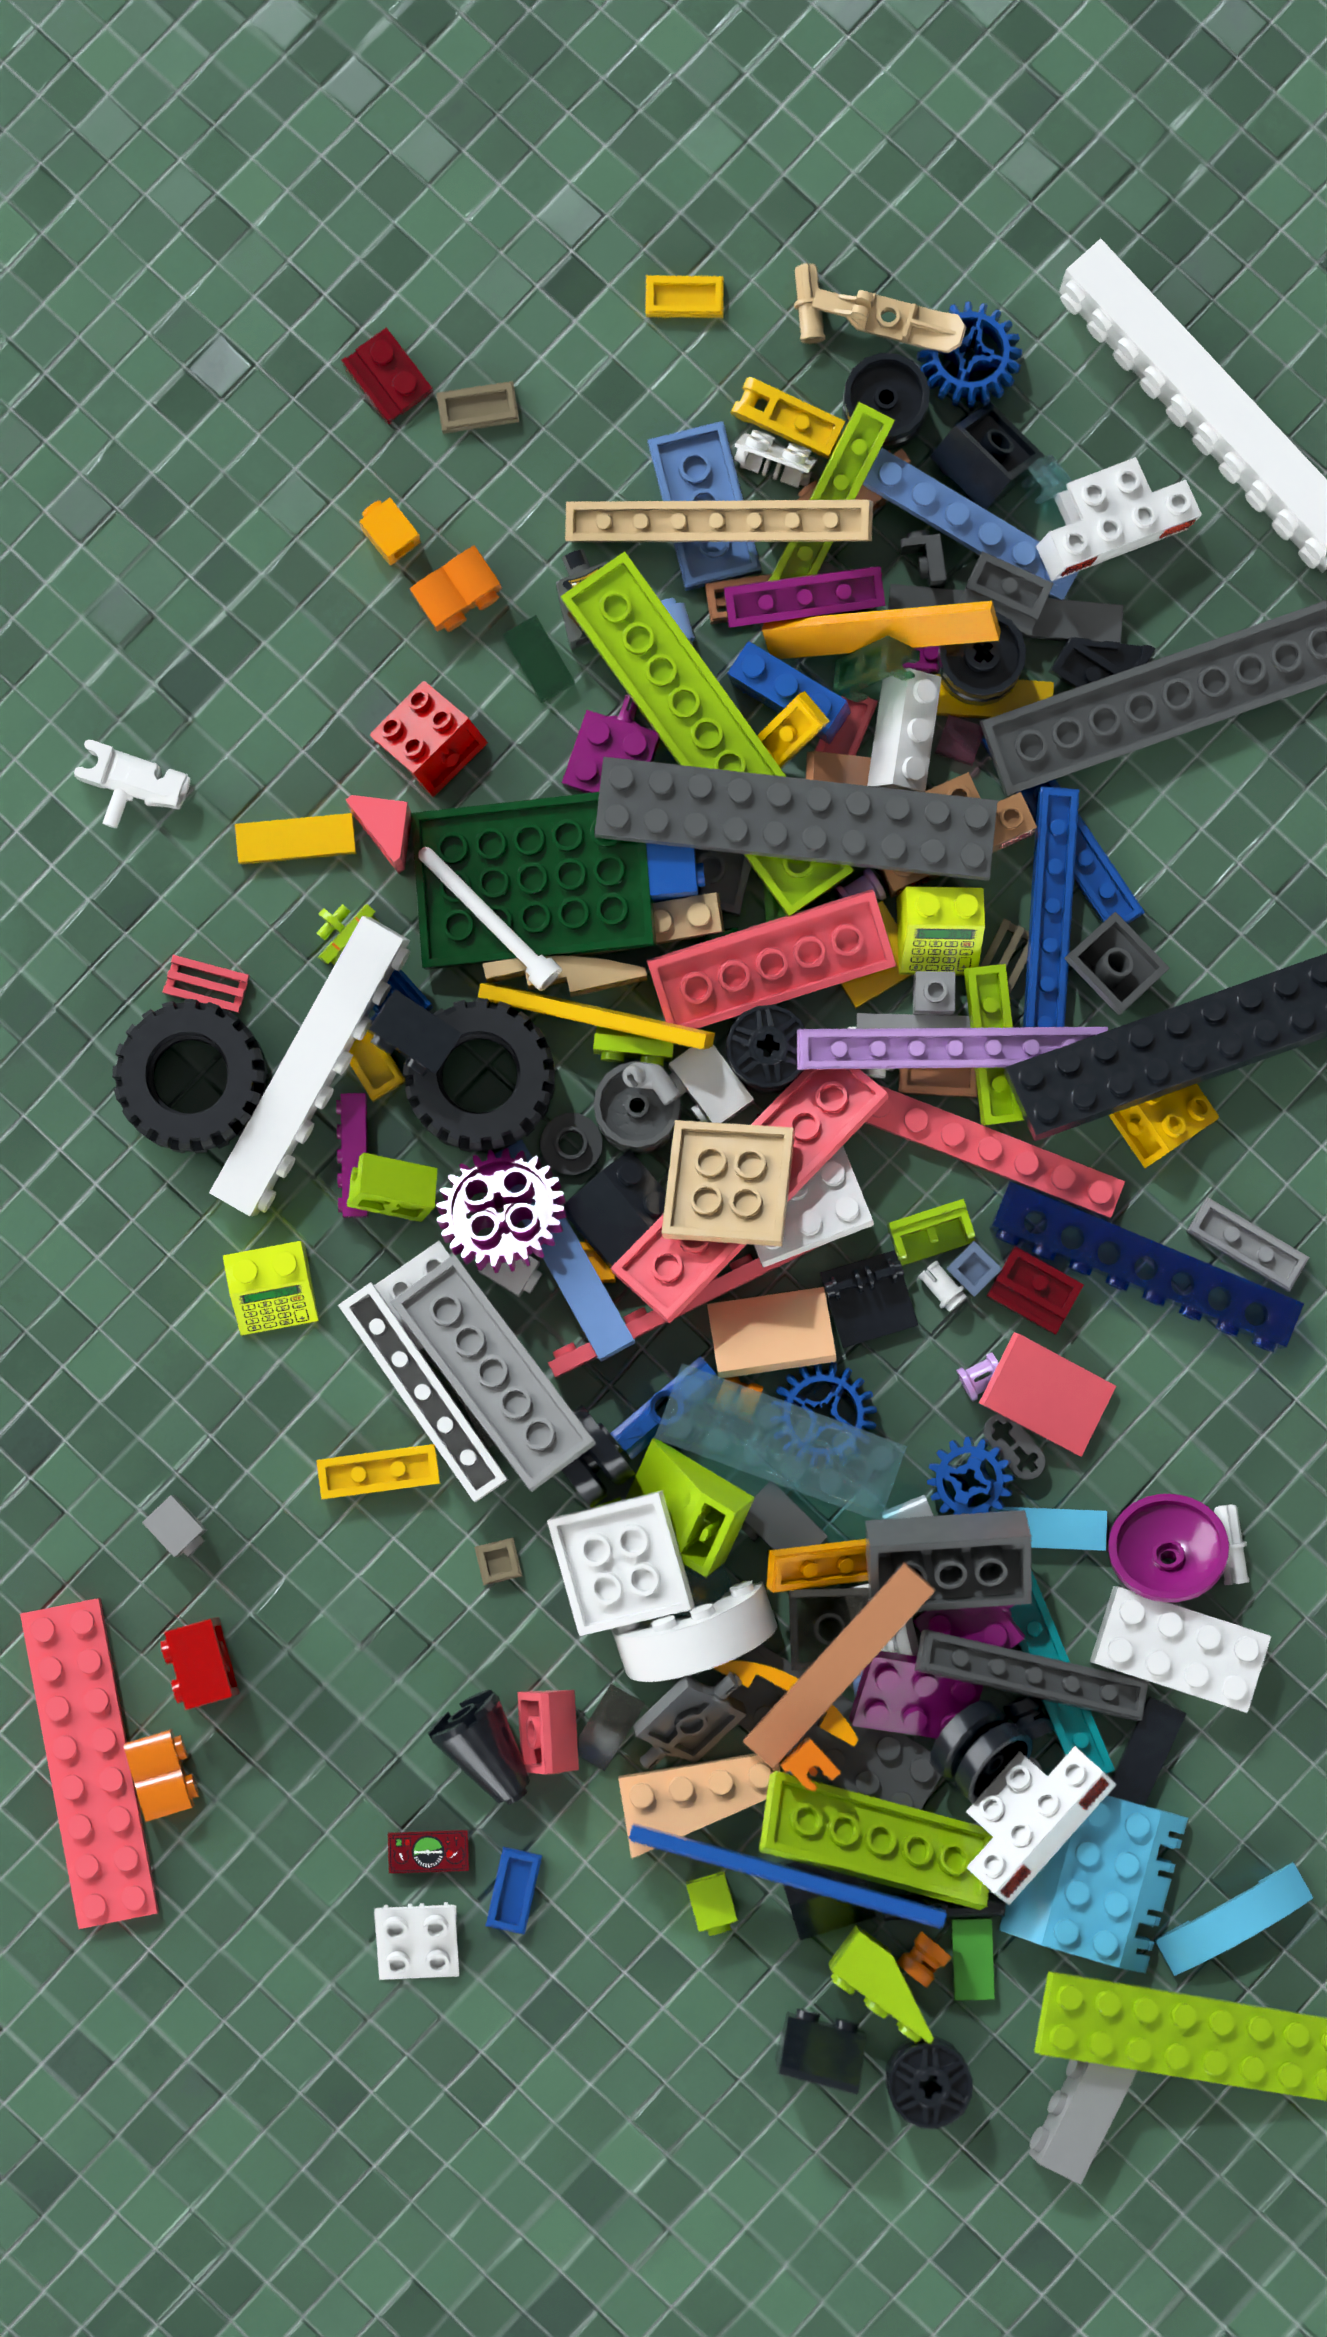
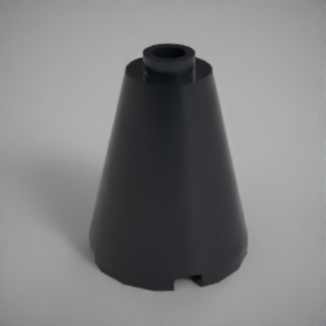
M485 1690L459 1703L461 1709L452 1716L449 1712L444 1714L432 1725L428 1735L432 1743L497 1803L506 1801L510 1805L526 1795L527 1789L525 1787L529 1784L530 1779L500 1698L492 1690Z

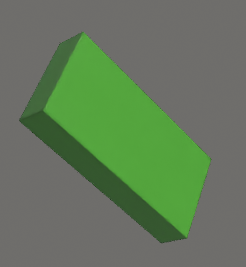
M952 1918L954 2000H995L992 1918Z

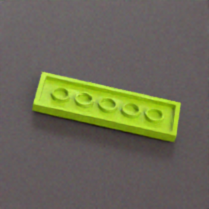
M775 1771L770 1775L759 1852L978 1910L987 1907L989 1888L967 1868L993 1839V1836L982 1826L816 1781L812 1782H814L817 1789L812 1791L805 1788L794 1775Z

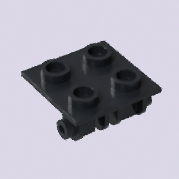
M895 1250L820 1272L843 1348L918 1326L904 1280L902 1264L898 1260Z

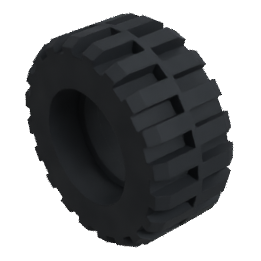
M476 998L474 1002L461 1000L454 1002V1006L446 1010L441 1008L433 1013V1015L462 1033L449 1055L458 1046L471 1040L484 1039L498 1043L510 1053L516 1064L517 1082L512 1095L502 1106L489 1112L476 1113L462 1109L449 1098L444 1088L443 1069L447 1058L435 1075L428 1071L425 1076H422L404 1064L405 1091L411 1107L421 1124L429 1133L436 1136L439 1141L467 1152H472V1150L483 1151V1153H487L488 1150L495 1152V1149L505 1146L507 1148L517 1143L516 1141L522 1137L529 1136L535 1130L538 1122L544 1119L555 1090L556 1075L554 1061L545 1036L539 1027H536L531 1022V1019L522 1011L518 1012L512 1009L511 1005L501 1001L498 1004L483 998Z
M185 999L184 1003H175L174 1001L163 1003V1008L157 1011L150 1009L141 1015L143 1020L136 1026L132 1024L125 1032L128 1037L124 1044L119 1043L115 1053L118 1056L117 1066H113L112 1078L116 1081L114 1092L117 1101L122 1106L123 1114L137 1131L150 1141L175 1152L206 1153L208 1149L215 1147L220 1149L229 1145L231 1139L237 1135L241 1136L267 1089L265 1085L266 1076H268L267 1064L264 1062L260 1044L237 1016L211 1002L205 1004L200 1003L197 999ZM197 1040L211 1045L221 1054L227 1067V1085L221 1098L209 1109L198 1113H181L169 1108L158 1096L154 1084V1071L159 1059L170 1047L182 1041Z

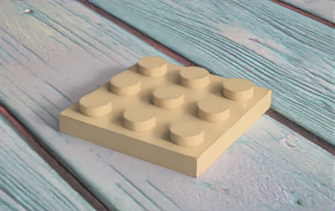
M675 1120L661 1232L663 1238L783 1246L795 1138L794 1128Z

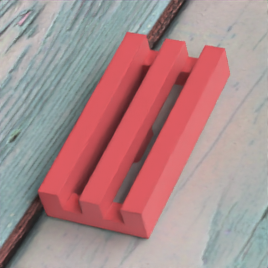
M176 955L172 956L171 968L168 970L167 982L163 988L164 994L181 999H197L200 1003L205 1004L211 1002L219 1005L226 1011L240 1014L250 978L248 974ZM181 966L238 981L239 986L236 988L179 973V969ZM180 981L233 995L235 1000L234 1003L182 990L175 988V983Z

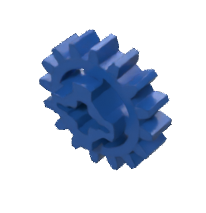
M972 1436L965 1437L964 1447H961L956 1440H952L949 1442L950 1453L942 1449L936 1452L942 1461L940 1464L931 1463L929 1465V1468L936 1472V1477L927 1480V1484L937 1486L938 1491L931 1496V1499H942L944 1501L940 1512L946 1513L953 1509L955 1510L954 1515L992 1512L990 1509L992 1506L1000 1511L1005 1508L1000 1498L1001 1496H1012L1013 1492L1005 1487V1483L1014 1480L1015 1475L1005 1474L1004 1468L1008 1467L1011 1461L1010 1459L1000 1461L997 1458L1002 1450L999 1446L991 1451L987 1450L988 1439L985 1438L981 1439L977 1446H974ZM971 1453L967 1464L960 1467L950 1464L959 1455ZM987 1460L995 1470L996 1480L990 1478L985 1468ZM974 1470V1478L980 1480V1483L985 1485H976L968 1490L966 1488L967 1481L958 1475L968 1474ZM945 1480L952 1483L956 1491L955 1499L949 1494ZM980 1493L992 1495L984 1504L971 1506L976 1495Z

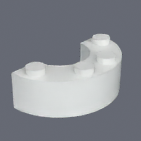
M750 1580L739 1582L729 1588L730 1591L724 1593L722 1598L714 1604L700 1605L692 1609L690 1615L675 1619V1616L670 1615L657 1620L649 1619L612 1628L627 1676L632 1680L642 1682L680 1678L729 1662L765 1642L777 1629V1622L763 1581L755 1584Z

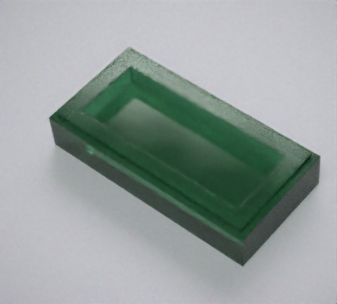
M536 615L502 634L503 639L541 703L575 685L573 677Z

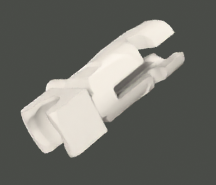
M93 740L85 741V748L92 755L98 757V763L90 769L77 767L74 771L75 777L84 783L102 789L114 790L102 824L117 829L127 800L132 801L133 798L144 800L147 806L167 807L178 810L181 808L191 779L188 777V774L169 769L166 771L165 776L160 779L161 769L158 764L114 750L111 746Z

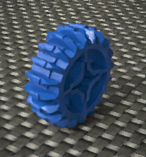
M970 301L965 302L964 312L961 313L955 304L949 307V313L958 314L966 328H971L969 334L963 338L961 346L950 353L923 349L917 352V360L925 363L920 367L925 376L933 375L927 381L929 389H933L938 385L941 386L938 392L939 399L943 400L948 393L953 394L952 405L958 406L960 398L964 397L967 398V407L973 408L975 397L979 396L981 403L988 405L990 402L989 392L995 397L1001 398L1004 393L1001 385L1012 387L1014 379L1010 374L1019 373L1021 365L1014 360L1021 358L1022 349L1013 347L1019 342V334H1007L1013 325L1011 320L999 324L998 321L1001 317L999 310L994 311L990 317L986 315L987 305L985 303L980 305L978 312L972 311L973 305ZM982 331L987 333L996 342L1001 356L995 355L994 350L987 348L983 344L981 339ZM972 340H975L973 348L975 355L972 361H969L967 369H964L966 361L964 354L967 352V349H970ZM938 353L945 355L946 360L956 365L958 370L957 378L951 376L943 368ZM990 368L996 370L986 379L968 382L970 375L975 371L983 370L988 372Z
M833 1362L829 1366L828 1374H822L821 1364L814 1365L815 1375L809 1376L805 1366L799 1367V1373L803 1378L799 1382L793 1375L788 1374L785 1379L792 1386V1389L788 1391L780 1386L776 1389L777 1394L785 1397L784 1403L772 1401L770 1405L775 1410H782V1416L770 1418V1424L782 1423L784 1430L774 1433V1438L778 1440L787 1435L790 1442L783 1446V1452L787 1453L796 1446L799 1452L795 1455L794 1460L800 1463L805 1453L811 1455L809 1461L810 1468H816L818 1457H824L825 1468L831 1469L833 1465L831 1456L837 1455L841 1465L847 1464L848 1460L844 1451L849 1449L854 1456H859L861 1451L854 1444L858 1439L864 1444H869L871 1441L867 1435L861 1433L862 1429L876 1428L875 1422L865 1421V1414H874L877 1412V1408L875 1406L864 1408L863 1401L873 1397L872 1392L867 1391L859 1395L856 1389L864 1384V1380L859 1378L851 1385L847 1380L851 1376L852 1370L846 1368L842 1376L838 1377L835 1375L837 1363ZM826 1382L834 1384L827 1397L819 1402L811 1401L798 1394L803 1388L813 1383ZM844 1391L850 1396L855 1406V1426L849 1424L837 1412V1404ZM831 1397H834L829 1414L834 1418V1421L841 1424V1427L835 1423H831L828 1426L824 1422V1427L819 1426L815 1434H813L812 1431L816 1425L817 1416L805 1404L812 1408L818 1405L822 1409V1404L827 1405ZM791 1405L799 1408L809 1418L810 1425L802 1440L796 1435L791 1424ZM825 1429H833L848 1436L842 1444L833 1448L820 1449L812 1447L820 1433Z

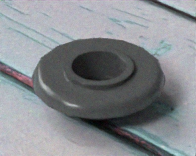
M564 1113L554 1117L545 1126L541 1135L540 1149L544 1160L552 1169L562 1174L577 1175L588 1171L597 1162L602 1152V1137L599 1128L590 1118L579 1113ZM569 1132L579 1134L583 1141L582 1150L575 1155L563 1153L559 1145L563 1135Z

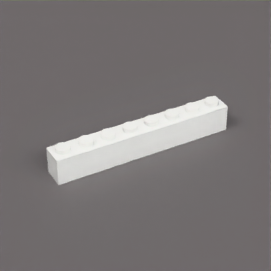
M361 917L211 1188L210 1194L248 1216L258 1215L260 1211L265 1213L269 1209L276 1196V1192L272 1190L279 1176L282 1178L287 1176L295 1162V1157L291 1156L298 1142L304 1144L314 1128V1123L310 1120L317 1108L322 1110L333 1094L334 1089L329 1086L337 1073L342 1075L350 1064L353 1055L349 1053V1050L355 1039L362 1040L372 1023V1020L368 1018L375 1004L380 1006L386 999L391 989V985L387 983L394 969L400 971L406 963L410 954V950L406 949L410 942L409 939L370 917Z

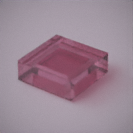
M948 715L935 754L972 766L983 737L981 726Z

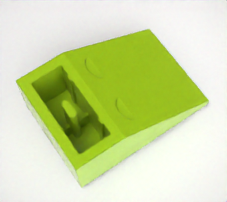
M654 1437L650 1442L626 1499L663 1491L683 1564L702 1576L708 1577L726 1562L755 1497Z
M856 1924L828 1963L831 1972H833L831 1975L832 1981L850 1995L855 1990L865 1996L863 2000L866 2003L865 2005L881 2018L885 2019L888 2014L898 2020L896 2023L899 2027L898 2030L914 2042L918 2043L923 2038L928 2043H931L934 2038L889 1948Z

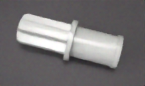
M1233 1504L1218 1506L1214 1509V1513L1223 1523L1229 1541L1228 1562L1223 1573L1224 1585L1249 1582L1244 1547L1247 1546V1541H1242L1238 1508Z

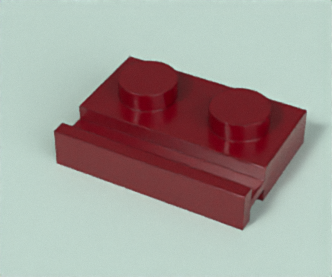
M387 327L355 349V352L350 356L344 357L341 360L343 366L388 425L397 416L404 414L433 392L431 385Z
M1014 1246L986 1297L1056 1335L1084 1284Z

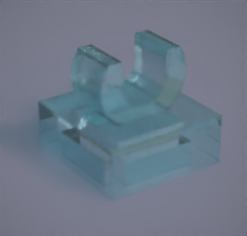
M1052 455L1038 458L1028 467L1032 475L1024 479L1022 486L1025 489L1038 482L1042 486V493L1034 501L1036 504L1047 502L1050 498H1055L1058 493L1068 490L1066 484L1072 482V480Z

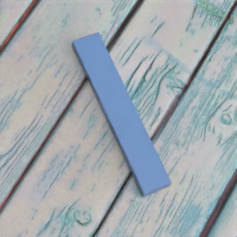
M522 1139L507 1147L513 1159L521 1150L525 1152L527 1163L532 1159ZM504 1149L495 1153V1157L501 1158ZM518 1184L512 1187L509 1192L518 1193L526 1185ZM566 1218L557 1219L560 1221L563 1231L562 1233L551 1232L555 1241L554 1246L541 1245L544 1254L543 1259L600 1362L631 1346L635 1341ZM527 1219L522 1220L525 1227H528L532 1220Z

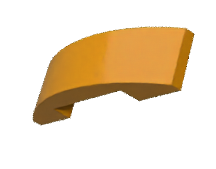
M731 1660L713 1667V1669L726 1676L729 1672L735 1673L740 1678L742 1685L748 1688L756 1674L786 1691L799 1679L777 1668L744 1660ZM832 1704L825 1711L818 1727L855 1747L858 1741L856 1734L845 1717Z

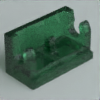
M890 636L879 639L836 660L833 692L851 701L862 702L868 697L863 692H858L859 690L891 675L903 681L910 680L915 677V674L905 670L902 665L907 662H918L920 660V651Z

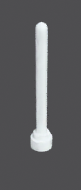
M424 847L419 851V859L527 967L526 972L530 975L528 980L539 991L548 988L559 977L562 968L551 957L546 959L543 955L538 956L431 848Z

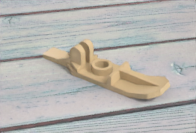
M817 288L811 306L813 309L845 317L858 331L927 350L950 353L961 346L966 331V326L958 314L935 311L914 303L902 302L864 290H859L857 296H850ZM886 312H892L896 315L895 320L892 322H885L881 317Z

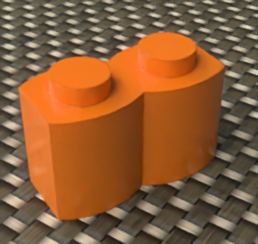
M474 545L451 559L443 567L418 581L410 588V591L436 631L438 632L445 628L447 632H450L467 620L465 614L471 609L478 607L479 610H483L499 599L497 592L502 587Z
M169 1729L124 1744L128 1765L146 1822L187 1810L194 1806L193 1798L199 1797L193 1774L186 1775L183 1768L182 1760L188 1758L181 1735L175 1737L173 1730Z

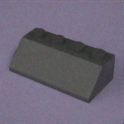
M1025 1510L865 1521L866 1561L870 1600L906 1562L935 1588V1592L917 1611L1031 1604V1533Z

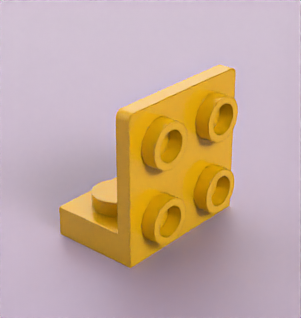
M1197 1084L1108 1115L1144 1168H1147L1219 1119V1115Z

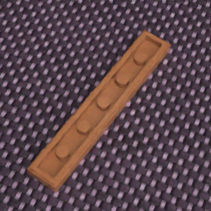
M905 1562L744 1738L743 1742L773 1769L935 1592V1588Z

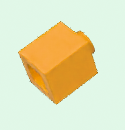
M388 498L383 503L377 500L363 511L362 516L364 518L359 521L361 529L390 566L421 543L419 533L391 498Z

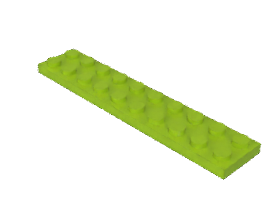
M625 551L561 596L564 605L679 765L786 777ZM743 854L787 916L797 913L854 872L849 865Z

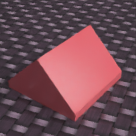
M356 795L348 797L346 802L352 815L397 873H401L405 870L411 827V811L408 802Z
M575 1690L517 1692L520 1753L527 1773L555 1774L579 1770Z

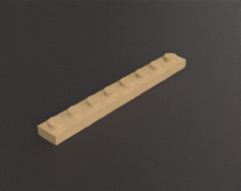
M873 501L566 502L565 541L570 543L872 541Z

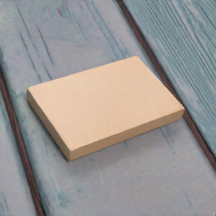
M824 1287L707 1304L718 1379L837 1362Z

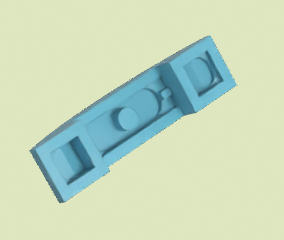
M1294 1862L1258 1881L1259 1884L1191 1922L1188 1920L1154 1939L1173 1975L1176 1976L1240 1944L1313 1899Z

